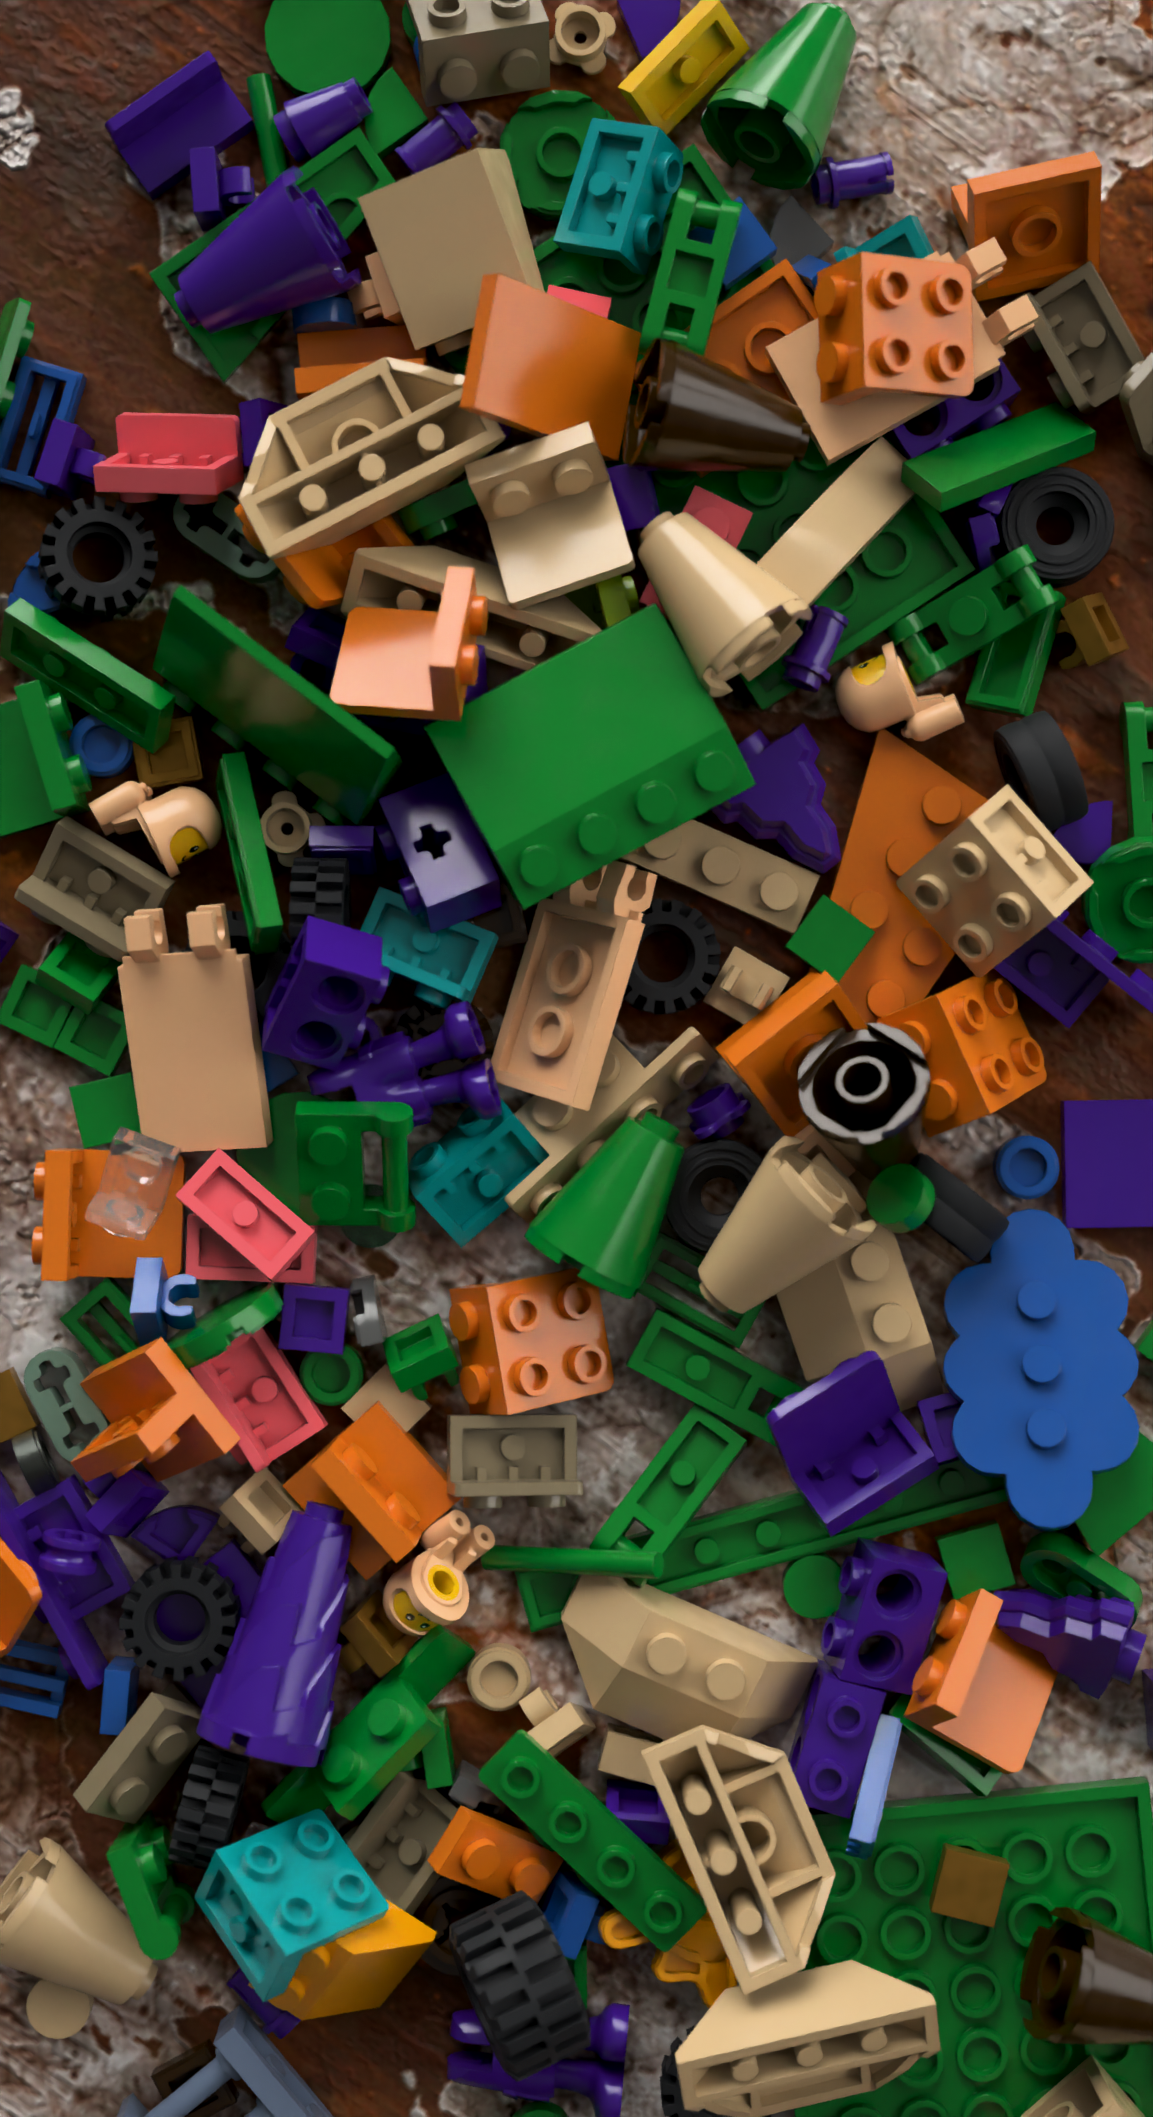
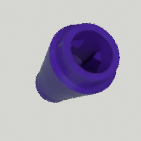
M352 77L344 83L340 82L284 101L285 109L275 114L273 119L286 147L294 159L300 163L310 156L312 158L316 157L343 138L363 121L364 117L373 113V109L360 83L355 77Z

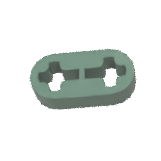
M222 493L218 494V501L213 502L215 506L212 512L219 522L227 527L223 534L220 535L206 525L201 526L197 532L193 531L192 528L195 522L188 513L194 505L180 503L179 497L177 498L173 508V520L177 530L198 550L250 583L268 582L281 572L273 560H270L266 565L255 561L250 568L243 566L247 557L237 545L232 543L237 535L247 540L242 531L244 524L235 513V508L239 504ZM210 503L198 504L195 506L201 509H205Z
M54 1347L40 1352L29 1361L24 1372V1385L55 1449L64 1459L71 1462L87 1445L84 1442L74 1445L70 1441L69 1434L76 1429V1423L69 1409L74 1407L84 1425L95 1422L98 1426L99 1433L92 1438V1441L111 1423L80 1385L90 1375L84 1362L75 1352L67 1348ZM48 1360H50L55 1368L65 1365L69 1369L71 1376L63 1382V1387L70 1399L67 1403H65L55 1386L45 1389L41 1384L40 1377L48 1372L45 1364Z

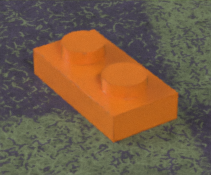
M460 1806L427 1861L436 1873L501 1899L522 1890L538 1904L564 1859L557 1852H552L543 1847L531 1833Z

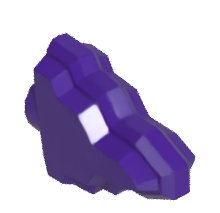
M804 723L793 727L789 732L774 739L772 742L767 739L761 730H758L737 745L756 785L713 807L710 811L723 825L737 822L754 840H776L792 860L821 874H824L842 859L836 825L821 806L826 783L814 764L820 749Z
M1013 1588L1009 1591L995 1590L994 1595L1003 1600L996 1619L998 1628L1014 1641L1042 1652L1051 1668L1071 1678L1072 1682L1078 1685L1081 1692L1099 1700L1112 1679L1130 1685L1147 1637L1146 1634L1131 1629L1134 1620V1602L1115 1596L1110 1599L1102 1597L1098 1600L1081 1594L1059 1599L1035 1589Z

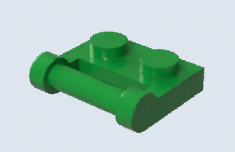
M297 1101L295 1130L299 1209L302 1221L307 1225L379 1226L382 1230L394 1233L405 1232L415 1226L416 1205L409 1198L407 1135L412 1133L414 1129L412 1107L402 1102ZM363 1132H376L381 1136L383 1196H366Z
M150 1810L144 1812L135 1824L125 1822L106 1856L140 1948L150 1959L164 1960L172 1956L178 1948L182 1936L180 1926L192 1917L197 1901L194 1898L196 1893L193 1888L186 1883L178 1882L172 1866L175 1862L168 1861L172 1836L165 1825L157 1826L153 1812Z

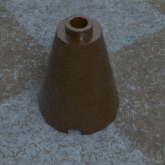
M654 338L644 355L635 383L642 385L637 405L629 404L623 436V461L625 464H629L628 467L635 468L638 471L785 472L790 467L792 461L800 462L803 459L809 443L810 425L803 422V413L800 407L674 340Z
M866 1023L868 1029L846 1032L845 1027L829 1032L810 1048L798 1072L799 1101L806 1119L863 1176L872 1181L881 1171L892 1165H911L918 1155L931 1083L929 1067L920 1046L904 1031L882 1023Z
M1056 1907L1049 1914L1058 1918L1050 1929L1038 1926L1032 1936L1024 1959L1020 1982V1999L1031 2002L1033 2020L1023 2018L1027 2031L1034 2039L1056 2044L1153 2045V1953L1079 1910L1069 1907Z

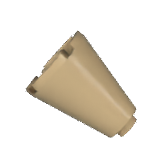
M671 512L662 513L653 519L641 532L640 538L643 540V543L638 550V557L699 682L712 698L724 696L732 692L733 690L725 681L733 678L740 672L748 682L761 674L778 660L803 633L795 623L798 618L811 620L813 613L802 598L688 512L675 516Z
M784 1135L770 1148L698 1268L699 1276L702 1280L699 1285L701 1293L711 1305L722 1312H728L730 1309L737 1313L747 1312L865 1241L877 1226L875 1219L864 1222L861 1214L867 1209V1203L864 1196L851 1180L822 1153L819 1152L812 1160L799 1153L797 1150L805 1142L796 1137Z
M47 1837L42 1838L39 1842L43 1853L38 1856L28 1850L0 1886V1965L116 2005H122L130 1997L134 2000H139L147 1992L156 1977L158 1966L153 1963L154 1959H150L143 1953L129 1919L63 1847Z

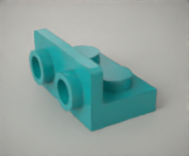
M592 118L553 241L564 251L620 260L632 273L646 275L652 256L657 253L663 240V222L672 194L677 191L682 180V151L660 127Z
M502 1098L501 1116L483 1120L474 1115L469 1106L461 1114L457 1125L438 1142H431L421 1147L409 1162L410 1191L461 1248L510 1207L504 1200L506 1195L550 1156Z

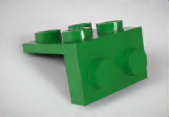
M39 679L15 686L17 699L0 704V839L60 821L65 816L73 817L91 811L85 794L92 791V784L86 764L81 754L72 756L69 746L70 742L66 731L73 729V721L67 702L61 692L55 694L54 690Z

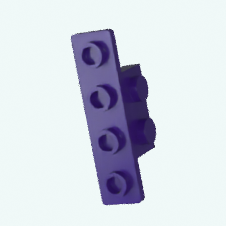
M1066 909L1055 920L994 967L997 972L1067 1028L1071 1027L1109 980H1112L1153 1013V980L1138 968L1130 977L1126 976L1111 963L1119 952L1090 929L1081 938L1062 924L1070 914Z
M0 1470V1537L18 1560L25 1561L34 1570L42 1591V1599L34 1614L42 1623H50L61 1643L58 1646V1654L65 1670L73 1679L77 1680L80 1678L89 1691L104 1681V1671L109 1663L83 1617L129 1592L135 1581L109 1535L100 1533L85 1517L92 1504L75 1474L58 1483L56 1487L19 1504ZM63 1528L83 1531L100 1537L102 1540L101 1547L92 1553V1560L97 1563L96 1572L92 1575L77 1576L56 1573L38 1565L39 1555L46 1553L48 1550V1544L42 1540L43 1532L46 1529Z

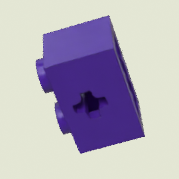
M448 773L378 799L382 824L374 826L376 839L387 863L398 859L405 878L397 880V883L411 917L422 913L427 927L432 934L502 906L499 877ZM435 851L439 858L433 859L430 852Z

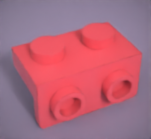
M124 412L115 419L118 453L93 466L95 492H119V498L122 502H149L158 499V494H179V501L183 504L213 503L218 501V494L244 479L240 419L236 415Z
M266 1325L253 1334L251 1332L247 1335L243 1333L230 1342L231 1345L226 1347L227 1350L198 1366L190 1368L193 1378L241 1438L229 1450L240 1465L249 1462L256 1473L328 1425L315 1402L303 1388L299 1377L282 1350L278 1349L279 1346Z

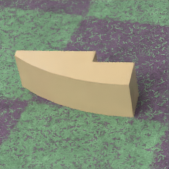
M880 436L809 507L761 558L757 565L802 598L806 605L810 607L916 494L901 482L902 462L907 461V459Z

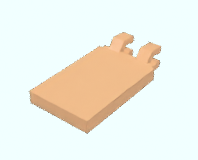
M995 237L967 251L956 261L953 260L950 252L940 256L938 251L923 258L924 260L962 264L967 267L971 274V291L1003 272L1002 265L1007 262ZM972 294L974 384L998 371L1000 367L998 359L1006 355L1003 346L1034 329V322L1038 320L1039 316L1027 294L996 310L987 319ZM818 318L765 347V355L791 402L802 409L803 422L810 425V436L827 466L948 399L879 391L845 405L821 403L820 379L816 371V359L819 352Z
M613 861L554 893L553 900L545 898L538 902L528 941L525 945L491 1058L497 1083L589 1111L645 924L641 923L643 913L641 912L651 906L657 875L638 870L635 866Z
M225 903L199 905L196 907V911L187 914L189 943L193 952L168 953L169 945L162 908L136 910L134 916L124 918L126 946L130 956L122 957L123 964L117 967L144 1154L212 1151L218 1148L230 1150L268 1147L274 1139L249 954H237L236 949H230L231 941Z

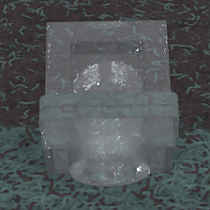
M120 1127L112 1139L99 1189L87 1207L85 1220L102 1226L107 1232L115 1236L145 1240L163 1212L181 1148Z

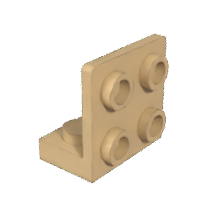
M589 421L464 465L469 485L487 521L506 595L512 609L519 610L630 572L635 568L634 558L608 470Z
M1008 784L896 881L898 888L977 977H983L1055 920L1094 883Z

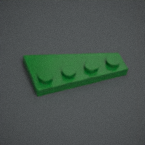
M358 126L301 166L299 169L304 175L295 184L302 193L312 187L316 189L347 242L366 220L358 198L390 185L395 180ZM253 201L149 273L155 285L224 384L287 311L211 334L203 325L193 328L187 322L175 301L174 294L181 290L178 275Z

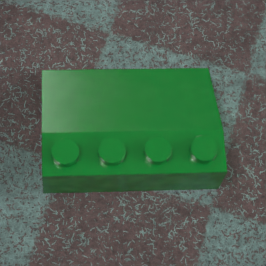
M179 585L171 597L152 668L166 680L162 688L176 696L175 703L189 714L199 705L216 718L217 721L210 730L237 751L242 752L247 744H250L268 759L261 769L285 788L292 791L299 782L319 798L312 805V808L335 826H346L350 821L356 826H366L380 808L378 799L390 795L408 772L396 749L182 585Z
M656 603L646 606L465 703L461 721L433 720L423 726L512 897L523 909L534 905L756 785L727 724L710 695L699 682L689 659Z

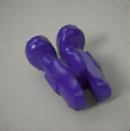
M468 1001L454 1003L447 1007L444 1013V1024L428 1036L413 1042L410 1036L405 1035V1032H396L377 1040L369 1041L358 1048L357 1053L342 1058L336 1071L321 1067L307 1076L312 1096L327 1092H337L352 1085L357 1102H402L408 1104L413 1109L414 1127L431 1122V1116L434 1112L433 1106L448 1103L467 1104L472 1109L474 1115L483 1120L493 1119L502 1115L499 1088L489 1058L470 1063L453 1072L423 1080L418 1075L420 1068L455 1058L466 1059L485 1053V1040L474 1010Z
M612 2003L606 2006L599 2015L588 2018L590 2022V2046L583 2050L597 2053L600 2057L599 2059H563L516 2082L503 2070L494 2052L459 2051L447 2057V2079L462 2085L500 2091L503 2096L515 2100L520 2098L546 2103L550 2102V2098H554L555 2088L565 2089L588 2097L593 2105L595 2117H620L630 2005ZM474 2008L453 2012L450 2026L451 2037L465 2043L490 2046Z

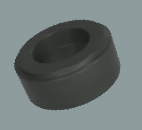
M31 1429L11 1438L19 1466L34 1495L38 1496L56 1487L60 1483L59 1475L49 1449L39 1431Z

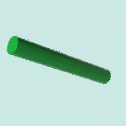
M259 73L247 77L246 83L267 188L282 172L289 168L284 142L273 119V116L278 111L271 75Z
M494 1545L481 1556L482 1567L485 1570L659 1579L664 1570V1559L660 1552Z

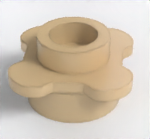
M573 2L563 3L555 12L554 38L549 40L550 62L554 65H561L567 62L580 66L584 73L588 75L600 73L606 66L604 50L607 39L613 37L616 32L614 18L607 12L599 13L587 5H577ZM577 34H584L587 38L586 41L582 44L577 43L574 39Z
M290 791L276 793L272 797V806L264 812L260 819L265 844L277 853L278 861L286 867L293 866L294 858L304 857L303 851L309 845V826H326L325 820L320 814L308 813L298 805L296 795ZM285 823L293 825L294 830L292 834H283L282 826Z

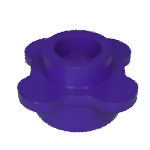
M729 1083L720 1084L700 1095L688 1106L687 1112L693 1120L689 1128L692 1132H695L694 1134L699 1140L708 1136L712 1140L723 1138L743 1124L745 1119L742 1115L750 1109L751 1104L742 1093H735Z

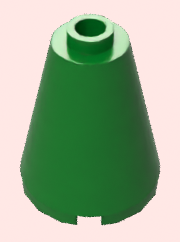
M832 3L806 4L710 96L706 109L701 116L700 125L707 142L724 162L733 168L737 160H741L746 165L755 169L751 180L763 186L789 190L802 188L807 184L810 177L819 168L857 40L856 31L851 24L848 14L842 8Z
M646 1112L642 1120L628 1116L530 1222L524 1237L532 1246L557 1264H560L563 1259L571 1266L580 1270L577 1276L589 1283L626 1299L635 1297L639 1289L642 1288L685 1150L681 1144L675 1141L680 1130L650 1112Z

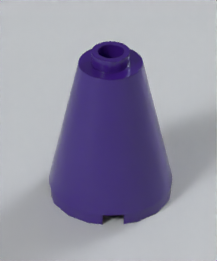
M292 166L282 172L178 275L181 290L174 294V298L184 318L193 328L203 325L208 332L213 334L339 295L361 285V275L358 268L348 274L345 270L341 258L350 254L351 250L324 201L314 187L302 193L295 184L304 175L299 168Z

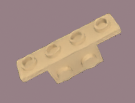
M689 1027L644 1068L612 1034L589 1111L534 1095L514 1113L550 1156L506 1195L505 1202L530 1225V1222L628 1116L642 1120L645 1113L650 1112L660 1117L662 1110L681 1092L696 1086L703 1080L709 1067L717 1060V1053L694 1027Z

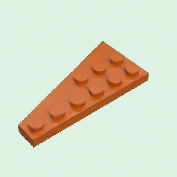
M886 729L876 732L846 843L841 853L842 860L838 864L829 899L875 932L838 982L865 1024L877 1023V1019L925 999L955 955L952 948L898 888L896 881L988 801V799ZM812 967L809 968L808 974L814 970Z

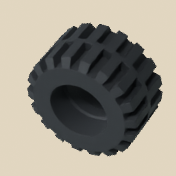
M521 1890L450 1924L449 1944L462 1982L489 2044L501 2067L516 2082H519L590 2046V2022L580 1992L548 1921L531 1897Z

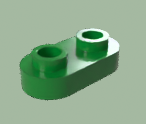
M468 479L397 511L407 535L420 531L424 542L459 527L454 515L478 505L482 516H484Z
M1043 1532L1029 1540L1020 1563L1022 1576L1029 1585L1037 1591L1059 1599L1081 1594L1098 1600L1102 1597L1110 1599L1115 1596L1134 1602L1132 1626L1135 1624L1143 1601V1594L1139 1585L1130 1576L1100 1556L1095 1555L1068 1535Z

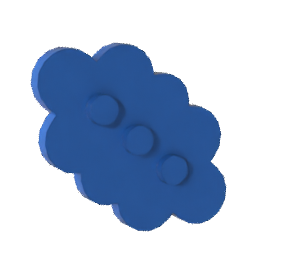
M1026 1209L1013 1212L1006 1217L1010 1222L1009 1226L989 1250V1263L965 1268L954 1276L946 1289L943 1313L947 1327L957 1339L944 1357L942 1376L947 1390L961 1404L954 1417L951 1432L955 1454L965 1467L979 1475L995 1478L1004 1477L1009 1507L1019 1520L1034 1529L1051 1532L1067 1528L1081 1518L1091 1501L1092 1474L1114 1471L1129 1459L1138 1443L1140 1426L1135 1410L1123 1396L1129 1391L1138 1375L1139 1360L1133 1345L1118 1331L1127 1315L1129 1298L1124 1282L1113 1269L1100 1262L1075 1260L1074 1245L1070 1232L1060 1219L1046 1211Z

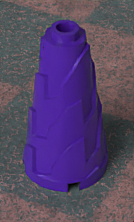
M307 1501L304 1512L292 1511L274 1557L270 1556L267 1558L246 1619L240 1618L221 1674L216 1673L196 1729V1733L200 1737L229 1749L234 1733L236 1734L234 1742L246 1748L245 1755L295 1766L316 1767L317 1763L322 1765L334 1710V1701L331 1700L342 1646L337 1643L349 1584V1577L345 1574L349 1557L352 1526L342 1522L344 1510L323 1503Z

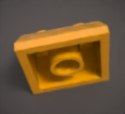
M385 1899L389 1904V1908L382 1919L305 1953L285 1992L268 2001L275 2007L288 2011L300 2020L378 2008L431 1945L437 1932Z

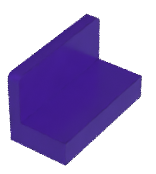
M206 51L104 124L116 150L152 201L191 174L189 148L215 146L217 154H220L255 129L252 118L223 79L219 65L210 51Z

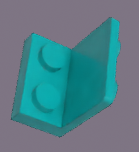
M321 1809L312 1810L216 1850L194 1897L263 2002L285 1992L305 1953L382 1919L389 1908V1904Z

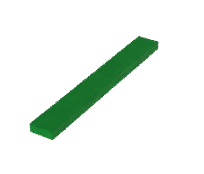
M961 1460L940 1465L938 1470L830 1537L796 1489L694 1517L663 1558L664 1570L662 1576L659 1579L650 1578L646 1584L673 1594L857 1543L858 1537L871 1539L1005 1502L1008 1499L1005 1492L1004 1477L995 1478L979 1475L965 1467ZM648 1530L626 1537L642 1549L653 1533ZM515 1572L531 1633L563 1624L561 1612L579 1575Z

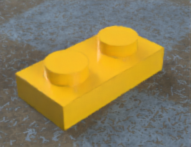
M701 0L621 82L618 89L643 125L660 127L668 135L750 48L720 0Z

